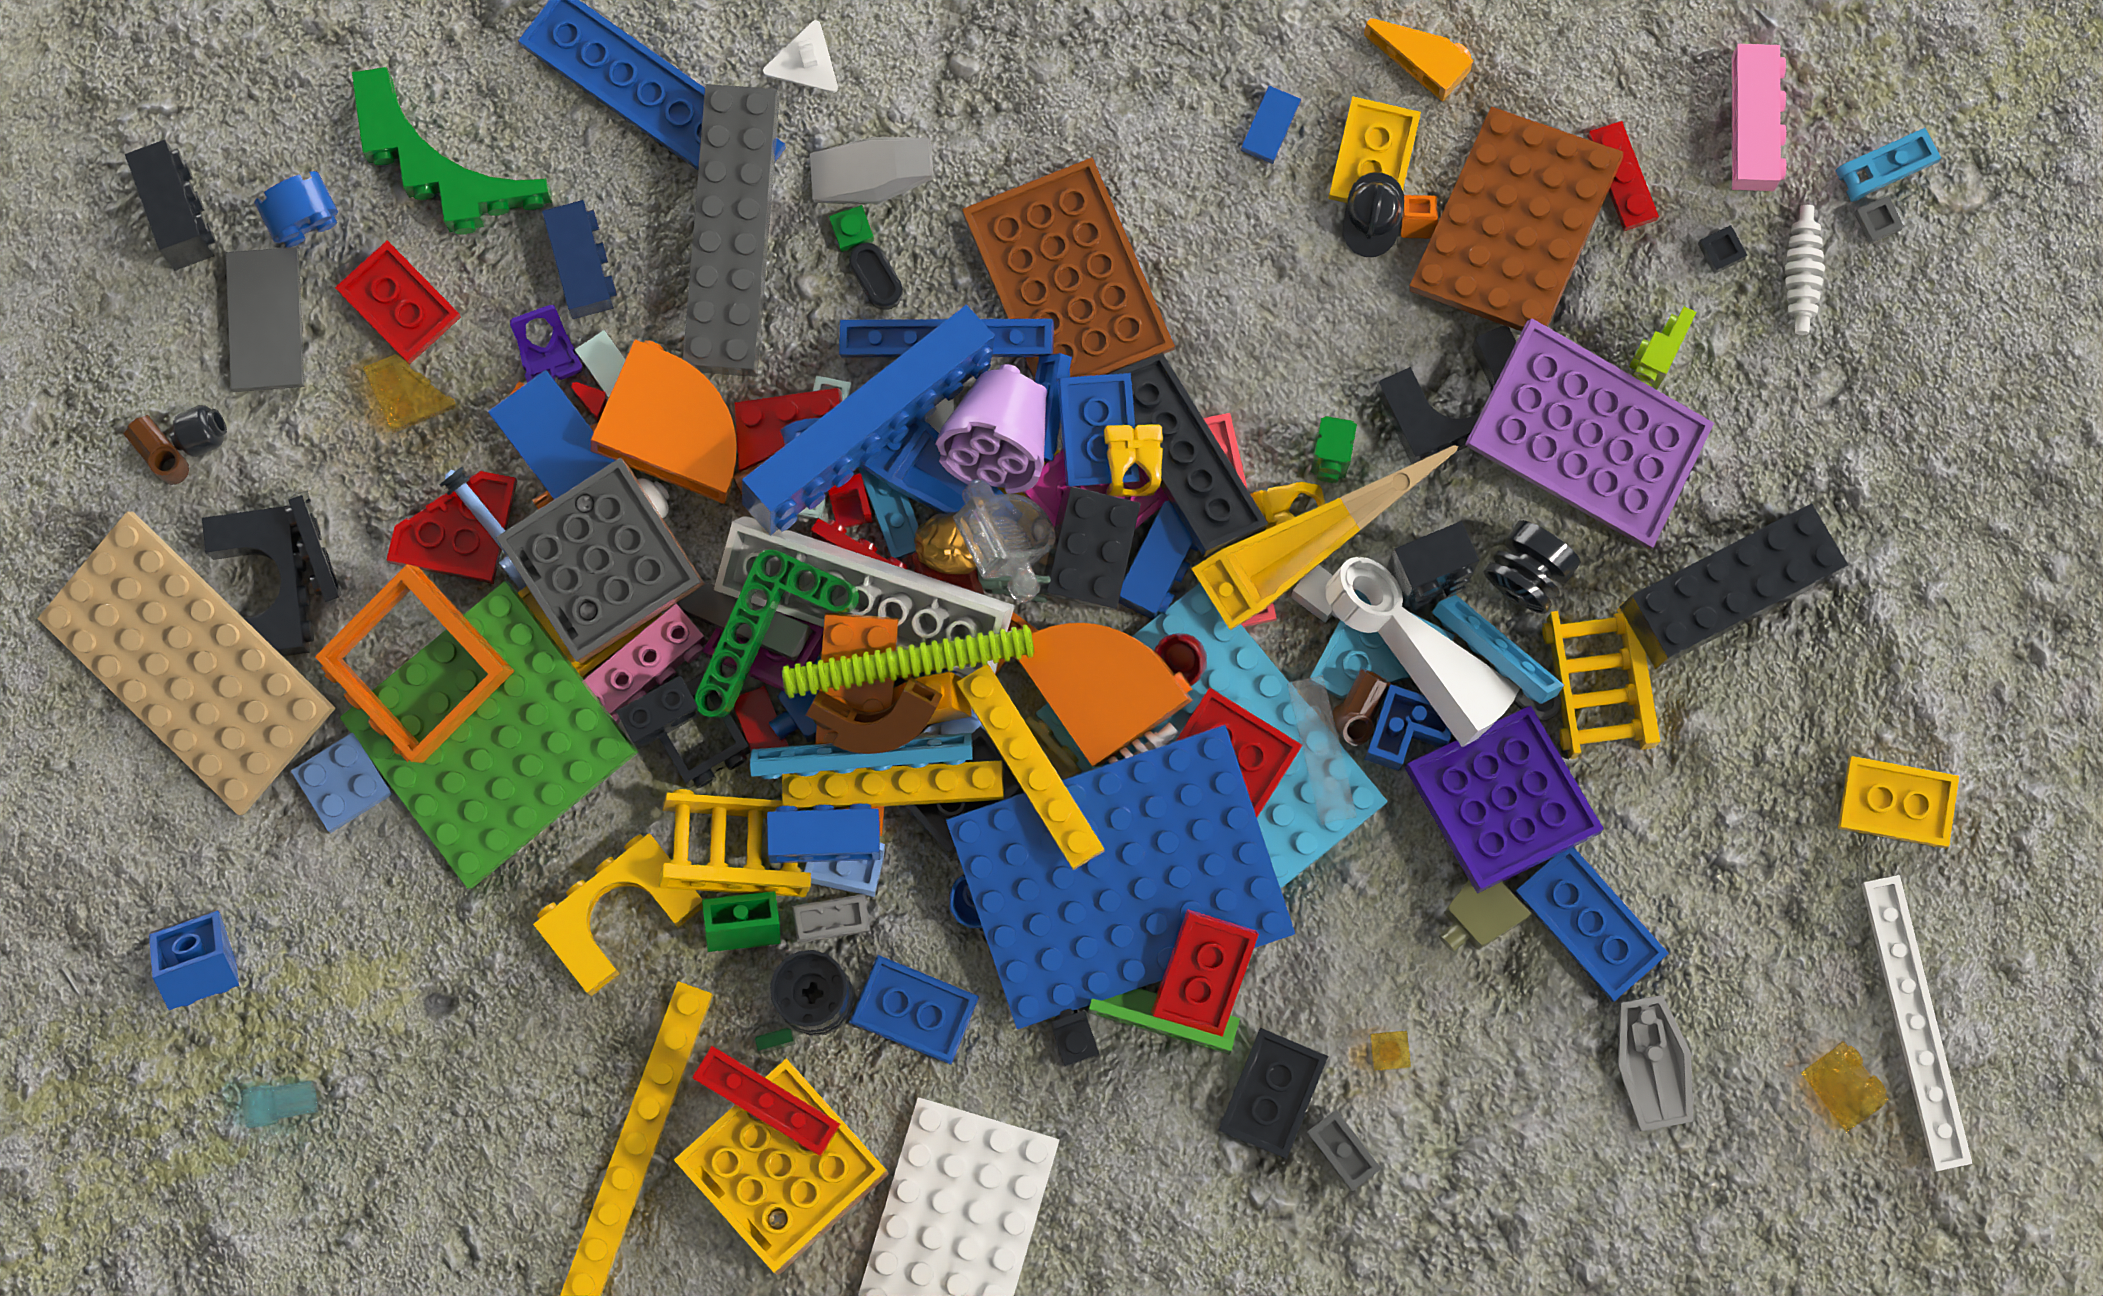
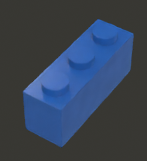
M1166 500L1123 581L1118 602L1151 620L1155 619L1159 612L1166 613L1174 598V595L1169 592L1175 580L1182 583L1190 567V563L1186 562V559L1191 549L1196 552L1199 550L1172 504Z
M852 804L849 806V809L835 810V807L832 805H816L812 807L811 811H798V808L795 806L776 807V812H767L768 857L770 863L880 860L879 809H871L870 804Z

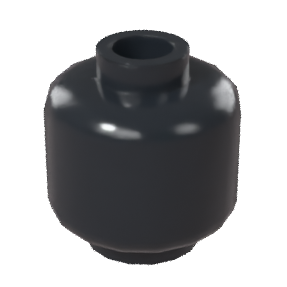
M198 405L175 416L170 438L178 451L183 450L191 457H198L222 445L224 435L227 433V427L218 410L211 409L206 405Z

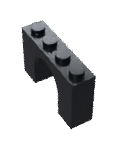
M1504 325L1476 337L1471 347L1487 378L1490 394L1516 344L1510 328ZM1411 367L1378 381L1375 390L1411 464L1451 446H1458L1457 451L1467 448L1465 444L1481 412L1461 419L1450 418L1437 412L1427 401Z
M288 506L203 517L202 527L205 553L213 560L246 555H261L272 559L279 569L281 586L274 603L265 612L244 619L282 656L310 653L309 642L314 641V630L311 620L306 619L305 607L310 606V594L308 586L303 585L301 573L306 571L307 565L301 556L297 543L298 537H301L298 526L291 527L285 511V507Z

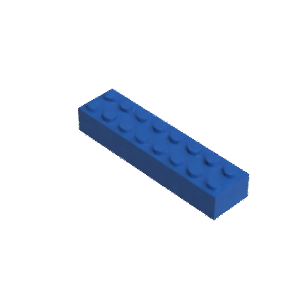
M966 304L743 478L742 504L770 536L778 529L783 532L790 528L798 518L796 515L806 507L809 510L815 508L824 500L825 492L834 485L837 488L843 486L853 476V470L862 463L865 466L871 464L881 454L880 449L890 441L892 444L899 442L908 433V427L917 420L920 422L927 420L936 411L935 406L945 398L948 401L952 400L963 390L965 382L972 377L978 379L981 374L988 371L991 367L995 335Z

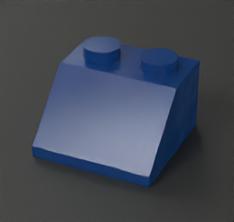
M219 910L149 935L152 978L168 1010L191 1005L197 1000L214 994H222L231 988L239 986L237 963Z

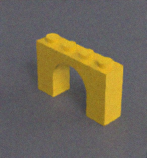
M650 833L645 837L639 834L632 838L624 846L626 852L615 860L613 857H609L596 867L595 871L597 874L587 882L580 880L566 891L568 897L558 905L553 902L543 908L537 914L539 920L533 924L591 997L620 974L599 948L591 933V914L596 903L604 894L619 887L640 888L654 897L678 928L703 909L702 898L696 890L659 888L662 866L664 863H669L671 859Z

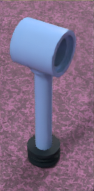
M460 467L457 471H449L445 475V480L439 485L441 487L446 486L445 489L449 490L447 492L448 496L453 492L459 496L504 551L496 537L505 532V530L467 485L466 481L471 477L469 475L466 477L465 473H462L463 467ZM507 555L499 564L519 589L522 590L527 585Z

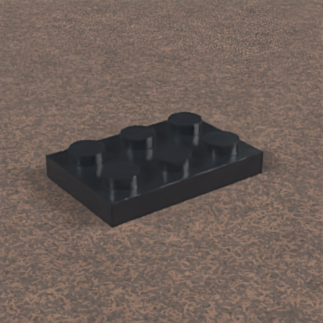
M1260 1028L1218 1131L1286 1160L1328 1056Z

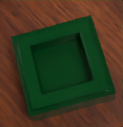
M789 1028L759 1035L755 1038L757 1050L760 1054L796 1045L793 1032Z

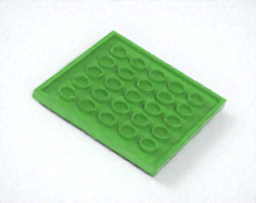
M508 581L501 583L463 616L514 669V672L423 763L411 762L410 760L407 762L400 754H396L392 749L394 743L386 734L382 736L368 723L370 717L362 708L358 710L352 707L340 717L467 889L474 888L638 753L632 742ZM446 629L373 689L372 692L420 743L488 673Z

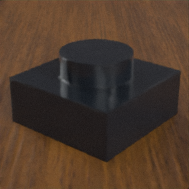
M1732 225L1702 238L1698 242V246L1714 274L1745 260L1748 256Z

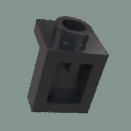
M1070 1008L1061 1011L1060 1015L1056 1016L1057 1020L1050 1022L1064 1067L1100 1055L1086 1011L1078 1013L1077 1009L1072 1011Z

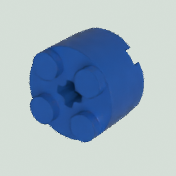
M317 171L309 172L312 177L310 179L303 180L299 174L283 180L264 192L267 199L263 202L259 198L254 201L275 243L284 242L286 248L294 247L305 241L304 234L316 228L318 232H324L337 224L335 216L338 214V210Z

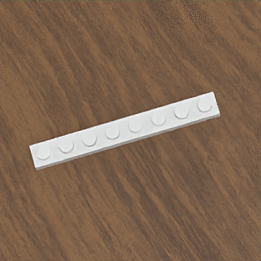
M1900 875L1864 882L1861 886L1933 1172L1972 1164Z

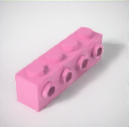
M1737 44L1732 54V190L1775 191L1779 182L1784 180L1786 176V159L1781 158V146H1784L1786 141V125L1780 124V112H1784L1786 107V92L1780 91V79H1784L1786 72L1785 57H1780V45Z
M675 604L585 678L584 681L618 724L620 722L616 712L618 709L646 695L655 685L662 686L669 682L676 675L675 669L684 661L691 663L703 653L704 648L702 646L707 642L699 629L681 608Z

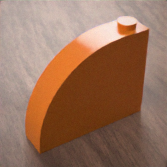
M635 339L591 438V452L613 460L621 457L631 468L725 504L732 486L737 450L735 429L727 405L715 386L693 365L664 351L662 346L653 341L645 340L641 342Z
M1066 623L1041 629L1032 633L1033 657L1028 658L1027 655H1021L1022 659L1019 660L1092 767L1096 768L1101 767L1108 762L1111 756L1115 757L1120 753L1121 749L1129 747L1132 744L1131 742L1140 739L1147 731H1151L1193 701L1188 694L1192 687L1181 672L1174 674L1165 661L1143 642L1124 632L1103 625Z

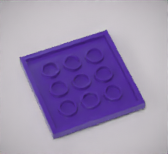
M1531 706L1495 722L1478 739L1464 747L1456 740L1408 763L1405 767L1406 772L1477 894L1601 834L1604 830Z

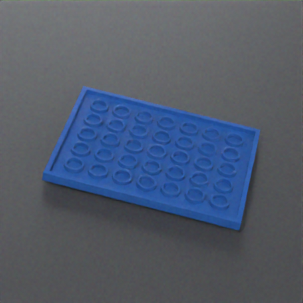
M1221 725L1063 779L1062 782L1105 849L1103 853L1075 870H1072L1025 793L946 819L1017 1030L1060 1015L1061 1011L1070 1008L1073 1011L1088 1006L1092 998L1102 1001L1163 980L1187 909L1256 930L1259 935L1254 948L1296 934L1226 725Z

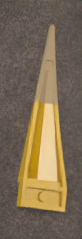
M1451 446L1311 511L1223 548L1191 569L1228 628L1233 630L1261 611H1264L1457 451L1458 446Z

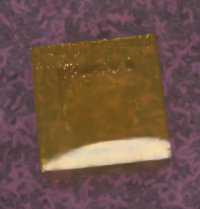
M1407 1031L1373 1033L1369 1035L1373 1072L1411 1068Z

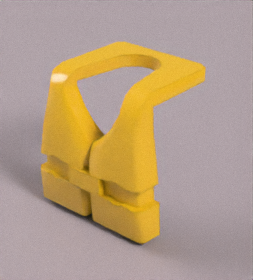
M1130 425L1107 426L1104 429L1105 444H1108L1107 457L1112 477V483L1107 489V495L1114 497L1154 495L1161 483L1163 448L1160 447V443L1163 441L1162 427L1160 425H1137L1133 429ZM1136 463L1146 472L1150 481L1142 488L1124 489L1123 477L1126 471Z
M1296 482L1268 488V491L1259 490L1250 493L1268 522L1267 530L1296 517L1289 512V509L1294 499L1300 493L1312 497L1318 507L1324 505L1325 500L1321 486L1306 482Z

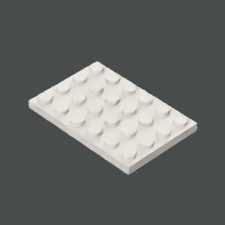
M918 1097L858 1296H1014L1060 1139Z

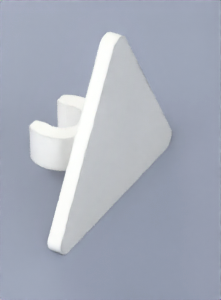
M817 20L812 21L763 69L766 77L835 93L838 90L821 24Z

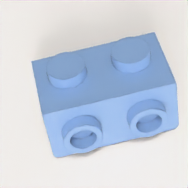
M880 843V860L807 862L804 872L811 873L812 884L875 897L884 861L885 844Z

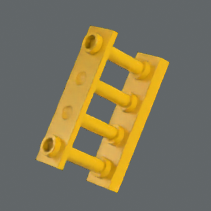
M1620 606L1617 609L1618 613H1615L1612 618L1560 624L1558 611H1552L1546 618L1547 623H1542L1544 643L1551 646L1555 676L1564 684L1559 692L1564 726L1563 729L1559 730V738L1562 750H1568L1569 759H1576L1580 755V744L1633 738L1634 741L1639 740L1640 750L1655 748L1660 743L1646 652L1621 611ZM1615 632L1616 635L1622 636L1623 648L1619 649V653L1566 659L1563 638ZM1616 667H1621L1622 670H1627L1629 684H1625V688L1574 695L1571 693L1569 674ZM1627 702L1628 706L1633 705L1635 719H1631V723L1583 730L1577 729L1574 709Z
M677 789L672 791V793H666L662 811L675 812L673 860L669 863H664L662 866L659 888L745 894L776 891V896L806 897L811 887V873L801 872V869L798 868V862L783 863V867L779 871L765 870V867L761 865L763 818H767V812H776V807L783 806V798L781 800L694 795L693 791L687 789ZM690 813L712 814L710 862L706 866L691 865L692 863L688 861ZM726 815L748 817L747 865H744L743 868L728 867V864L725 863Z

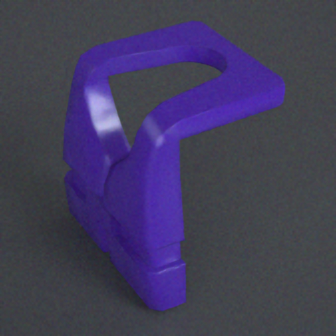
M554 305L539 308L510 320V327L518 343L522 366L527 372L525 373L527 383L545 370L548 371L554 381L556 378L562 380L582 373V364L578 355H575V349L565 332ZM536 318H544L553 328L552 337L545 348L537 346L527 339L526 324Z

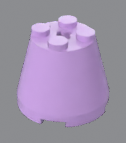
M1009 364L1001 365L999 370H990L981 374L940 430L935 444L941 454L939 462L954 477L978 489H981L982 484L1005 488L1007 494H1013L1032 488L1038 482L1044 466L1047 389L1020 374V370L1017 367Z

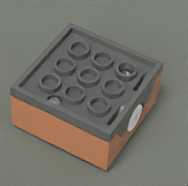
M621 457L496 537L575 661L584 663L705 585L632 470Z

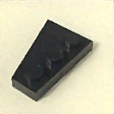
M308 490L294 494L288 499L290 506L285 507V511L291 527L298 526L303 540L297 543L304 562L310 561L315 574L310 575V580L316 596L323 595L325 602L339 598L341 591L326 548L321 547L320 544L322 536L318 520L313 513L309 514L306 503L311 502Z

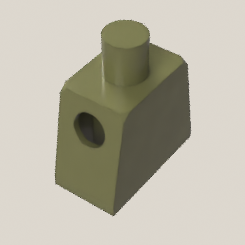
M1468 880L1443 912L1453 924L1439 935V938L1452 952H1455L1467 940L1477 950H1480L1523 923L1531 913L1502 882L1477 894Z

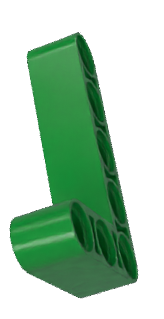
M769 549L759 553L696 692L695 702L698 706L697 710L704 716L715 718L724 717L731 712L785 591L830 611L843 614L849 613L858 604L859 594L856 587L844 579L783 552ZM778 557L782 565L781 571L776 576L770 577L766 572V564L771 558ZM810 571L815 579L812 589L804 592L799 587V578L803 573ZM843 586L848 593L847 601L841 606H836L832 602V592L837 587ZM762 590L767 597L766 605L760 610H755L751 604L752 596L757 591ZM748 624L752 630V636L747 643L741 644L736 636L737 630L741 625ZM732 657L737 663V670L733 676L727 678L722 672V664L727 658ZM713 691L719 692L722 696V704L716 711H712L707 705V698Z

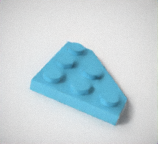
M1359 590L1355 591L1359 599L1371 605L1366 595ZM1415 615L1451 641L1453 640L1454 634ZM1340 620L1308 683L1342 699L1347 697L1361 669L1372 671L1387 679L1390 683L1401 681L1411 676L1378 632H1360Z

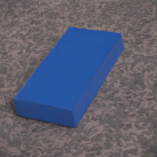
M1268 86L1242 144L1241 151L1273 164L1301 103V98Z

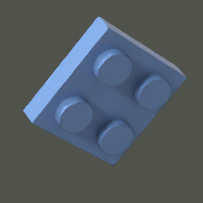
M353 732L291 770L330 833L393 795Z

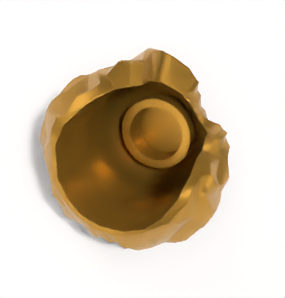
M958 511L948 514H936L927 522L921 524L916 530L914 543L919 561L941 573L968 574L981 565L982 558L986 555V529L979 519L966 512Z

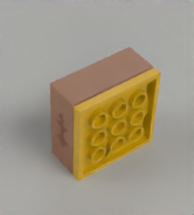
M787 1058L765 1078L841 1124L822 1157L737 1105H734L674 1159L773 1273L780 1275L889 1175L884 1166Z

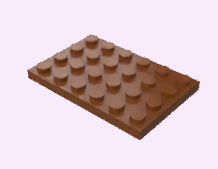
M1491 106L1409 285L1410 292L1521 332L1526 322L1530 319H1534L1548 327L1621 164L1623 152Z
M1093 157L962 209L964 219L1007 319H1052L1054 321L1053 354L1062 353L1072 357L1070 377L1107 375L1145 358L1160 353L1166 354L1175 350L1173 340ZM1024 357L1035 382L1039 357Z

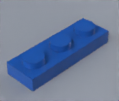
M1062 353L1040 356L1035 376V383L1044 386L1048 391L1046 397L1044 462L1053 461L1058 446L1057 437L1061 419L1057 379L1070 377L1072 357Z

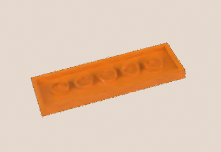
M825 612L822 659L824 663L829 662V658L833 657L837 661L840 660L841 656H846L847 659L852 658V654H857L858 657H861L864 652H869V655H873L875 650L885 653L887 648H891L892 651H896L899 618ZM885 678L884 683L874 680L872 685H869L868 682H862V686L857 687L856 684H851V688L848 689L844 685L840 686V689L837 691L832 687L828 688V692L825 693L854 709L864 712H877L892 705L894 681H891L890 678ZM817 725L815 745L833 743L839 732L833 729H823ZM885 806L871 807V809H879L880 836L883 833ZM840 808L835 810H844L849 808Z

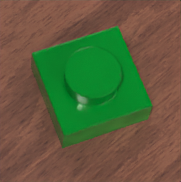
M863 205L829 216L841 252L853 249L862 243L874 241Z

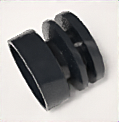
M1519 520L1504 541L1506 547L1513 554L1498 550L1493 557L1495 563L1490 562L1483 573L1489 582L1511 601L1536 613L1545 614L1552 606L1550 599L1555 600L1560 594L1558 587L1552 580L1566 584L1581 561L1573 549L1551 532L1529 521Z
M816 950L798 951L786 957L774 971L770 983L771 1000L778 1014L797 1032L809 1036L827 1035L840 1028L849 1018L854 1005L853 985L841 965L828 954ZM814 988H817L823 997L816 998L815 1004H812L806 996L807 994H813Z

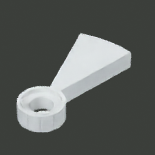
M1364 557L1350 558L1327 582L1326 599L1335 615L1355 630L1366 633L1378 632L1462 747L1485 733L1514 701L1520 689L1519 686L1402 607V590L1397 580L1378 562L1376 563L1374 560ZM1353 589L1359 590L1366 595L1371 605L1359 599Z

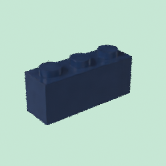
M584 200L543 210L542 213L572 319L614 309L611 297L617 296L612 275L605 277L602 264L608 263V258L603 242L596 244L593 232L600 229L594 209L588 211Z

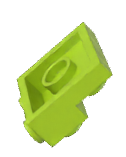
M1683 306L1678 316L1670 315L1661 333L1655 331L1650 341L1643 338L1629 365V368L1635 370L1632 376L1657 390L1667 375L1697 312Z

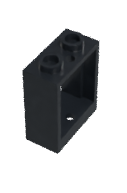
M705 672L686 683L694 700ZM713 691L708 697L717 710L720 708L722 700L718 693ZM730 714L721 717L736 743L691 770L687 769L669 736L666 734L659 738L688 788L694 785L697 789L702 788L716 779L714 774L725 767L728 770L735 769L747 761L746 755L751 753V750Z

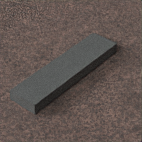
M703 580L705 585L677 602V605L686 615L724 631L738 598L715 591V585ZM751 603L755 610L763 608V606ZM775 612L760 647L795 662L813 630L804 623ZM748 624L741 625L737 630L736 636L749 641L752 636L750 626Z

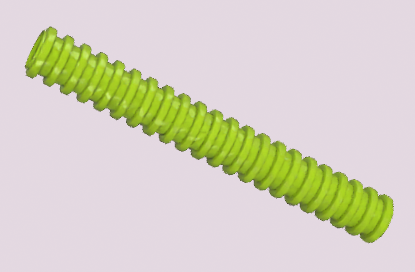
M1023 625V629L1017 630L1016 627H1011V631L1008 632L1005 629H1000V633L994 634L992 630L988 632L989 635L985 636L981 632L977 633V637L973 638L969 634L966 635V639L961 640L959 636L954 637V641H949L948 638H945L943 643H937V640H933L931 642L932 645H926L925 642H922L920 647L910 644L908 649H903V646H898L896 651L887 648L885 653L875 650L873 655H869V652H864L861 657H858L857 654H852V658L847 659L846 656H841L840 660L837 661L833 657L829 658V662L826 663L821 659L818 660V664L814 665L811 661L802 667L800 663L795 664V668H790L789 665H786L782 670L785 693L789 698H794V694L799 693L800 696H805L806 692L811 691L813 695L817 694V690L820 689L825 693L828 692V688L832 687L837 691L840 689V686L844 685L848 689L851 688V684H856L857 687H860L862 682H868L869 685H872L874 680H879L880 683H884L885 678L896 681L897 676L907 679L909 674L919 677L921 672H925V675H930L933 670H936L937 673H942L944 668H947L948 671H953V667L959 666L961 670L968 664L972 668L976 667V663L982 662L984 666L987 665V661L992 660L996 664L999 663V659L1003 658L1005 662L1010 661V657L1015 656L1017 660L1022 659L1021 655H1027L1028 658H1031L1034 653L1031 629L1028 628V625Z

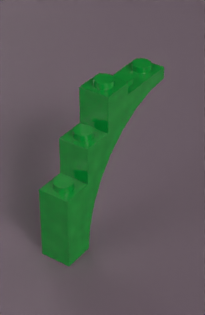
M387 67L352 72L362 151L368 163L389 165L394 163L395 159H400L403 187L409 198L414 197L417 200H427L440 193L444 222L449 232L466 235L475 232L476 228L484 227L483 213H488L491 216H500L507 214L509 209L523 207L525 210H537L543 208L544 204L552 203L551 189L546 178L513 180L490 177L466 169L438 153L419 136L404 116L398 103L393 78Z

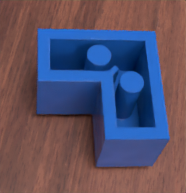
M1390 684L1364 760L1399 771L1411 738L1441 748L1448 744L1452 732L1424 695Z

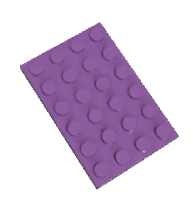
M1530 319L1526 322L1465 446L1641 546L1651 549L1654 547L1714 423L1538 321Z

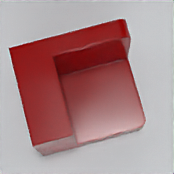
M861 473L853 475L843 486L837 488L834 485L828 490L835 521L845 529L873 522Z

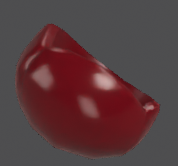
M1185 633L1171 634L1161 639L1155 647L1154 652L1165 661L1174 674L1181 672L1190 686H1193L1200 680L1207 668V653L1203 644L1192 635Z

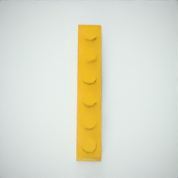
M987 663V665L959 680L957 686L1072 870L1077 869L1103 853L1105 849L990 665Z
M1001 760L964 762L959 765L928 764L921 768L892 766L890 769L875 771L871 768H856L853 772L845 774L828 770L819 771V773L813 776H799L797 773L782 774L783 806H795L798 808V811L812 810V807L816 805H832L835 809L849 808L852 804H870L871 807L1004 800L1003 763Z

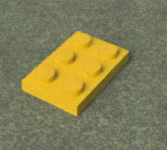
M1352 96L1328 199L1347 203L1353 184L1361 176L1369 173H1385L1392 176L1401 185L1403 190L1421 112Z
M1851 756L1848 758L1838 829L1946 849L1950 845L1959 776Z

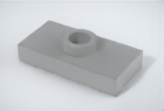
M865 894L792 906L798 944L871 932Z

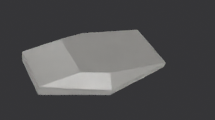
M870 137L810 153L812 199L814 203L880 204L933 179L932 150L929 138Z
M1663 995L1621 1002L1619 1006L1618 1068L1640 1131L1693 1122L1691 1052Z

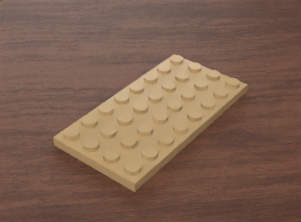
M127 511L37 618L237 815H244L335 710V707L134 512Z

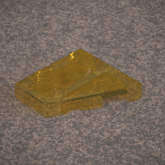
M397 354L363 367L366 379L392 434L456 408L453 398L449 395L445 396L431 384L429 379L411 369L410 365Z

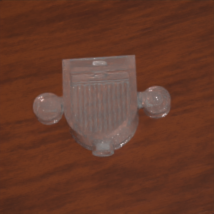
M974 479L962 491V497L966 504L953 516L954 522L982 578L1010 576L1011 580L1008 582L1010 594L1017 601L1028 603L1040 592V584L1032 568L1052 549L1055 543V531L1052 522L1044 510L1029 498L1018 494L995 495L988 483L980 479Z

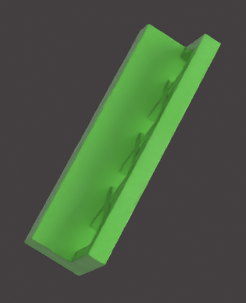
M1139 988L1102 1001L1093 998L1091 1000L1089 1014L1228 1055L1232 1051L1240 1018L1230 1016L1223 1037L1164 1020L1153 1016L1151 1013L1157 994Z

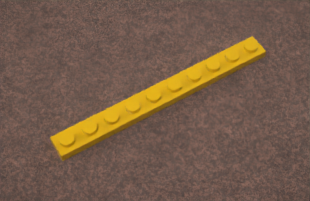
M679 981L677 982L560 1296H601L711 1003L713 994Z

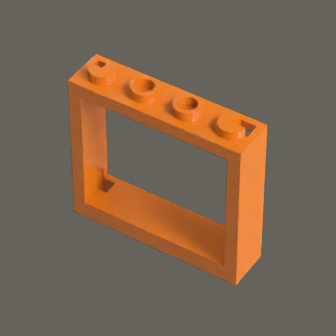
M407 564L315 656L323 665L321 669L326 673L324 676L335 684L338 682L347 691L344 694L346 700L356 709L360 710L362 708L369 715L368 723L380 735L384 736L386 734L394 743L392 746L393 751L396 754H400L407 762L410 760L411 762L423 763L514 672V669L419 567ZM410 590L488 673L420 743L343 660Z

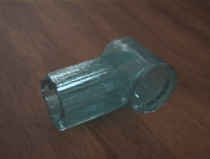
M304 1081L279 1087L265 1085L240 1091L245 1128L269 1126L279 1123L278 1120L318 1113L317 1093L313 1081Z

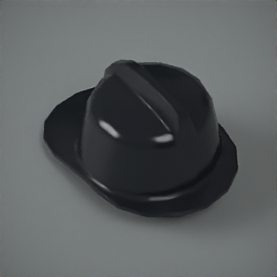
M1369 173L1361 176L1350 190L1343 220V237L1347 246L1360 256L1377 257L1385 254L1395 244L1398 237L1404 210V193L1401 185L1392 176L1385 173Z

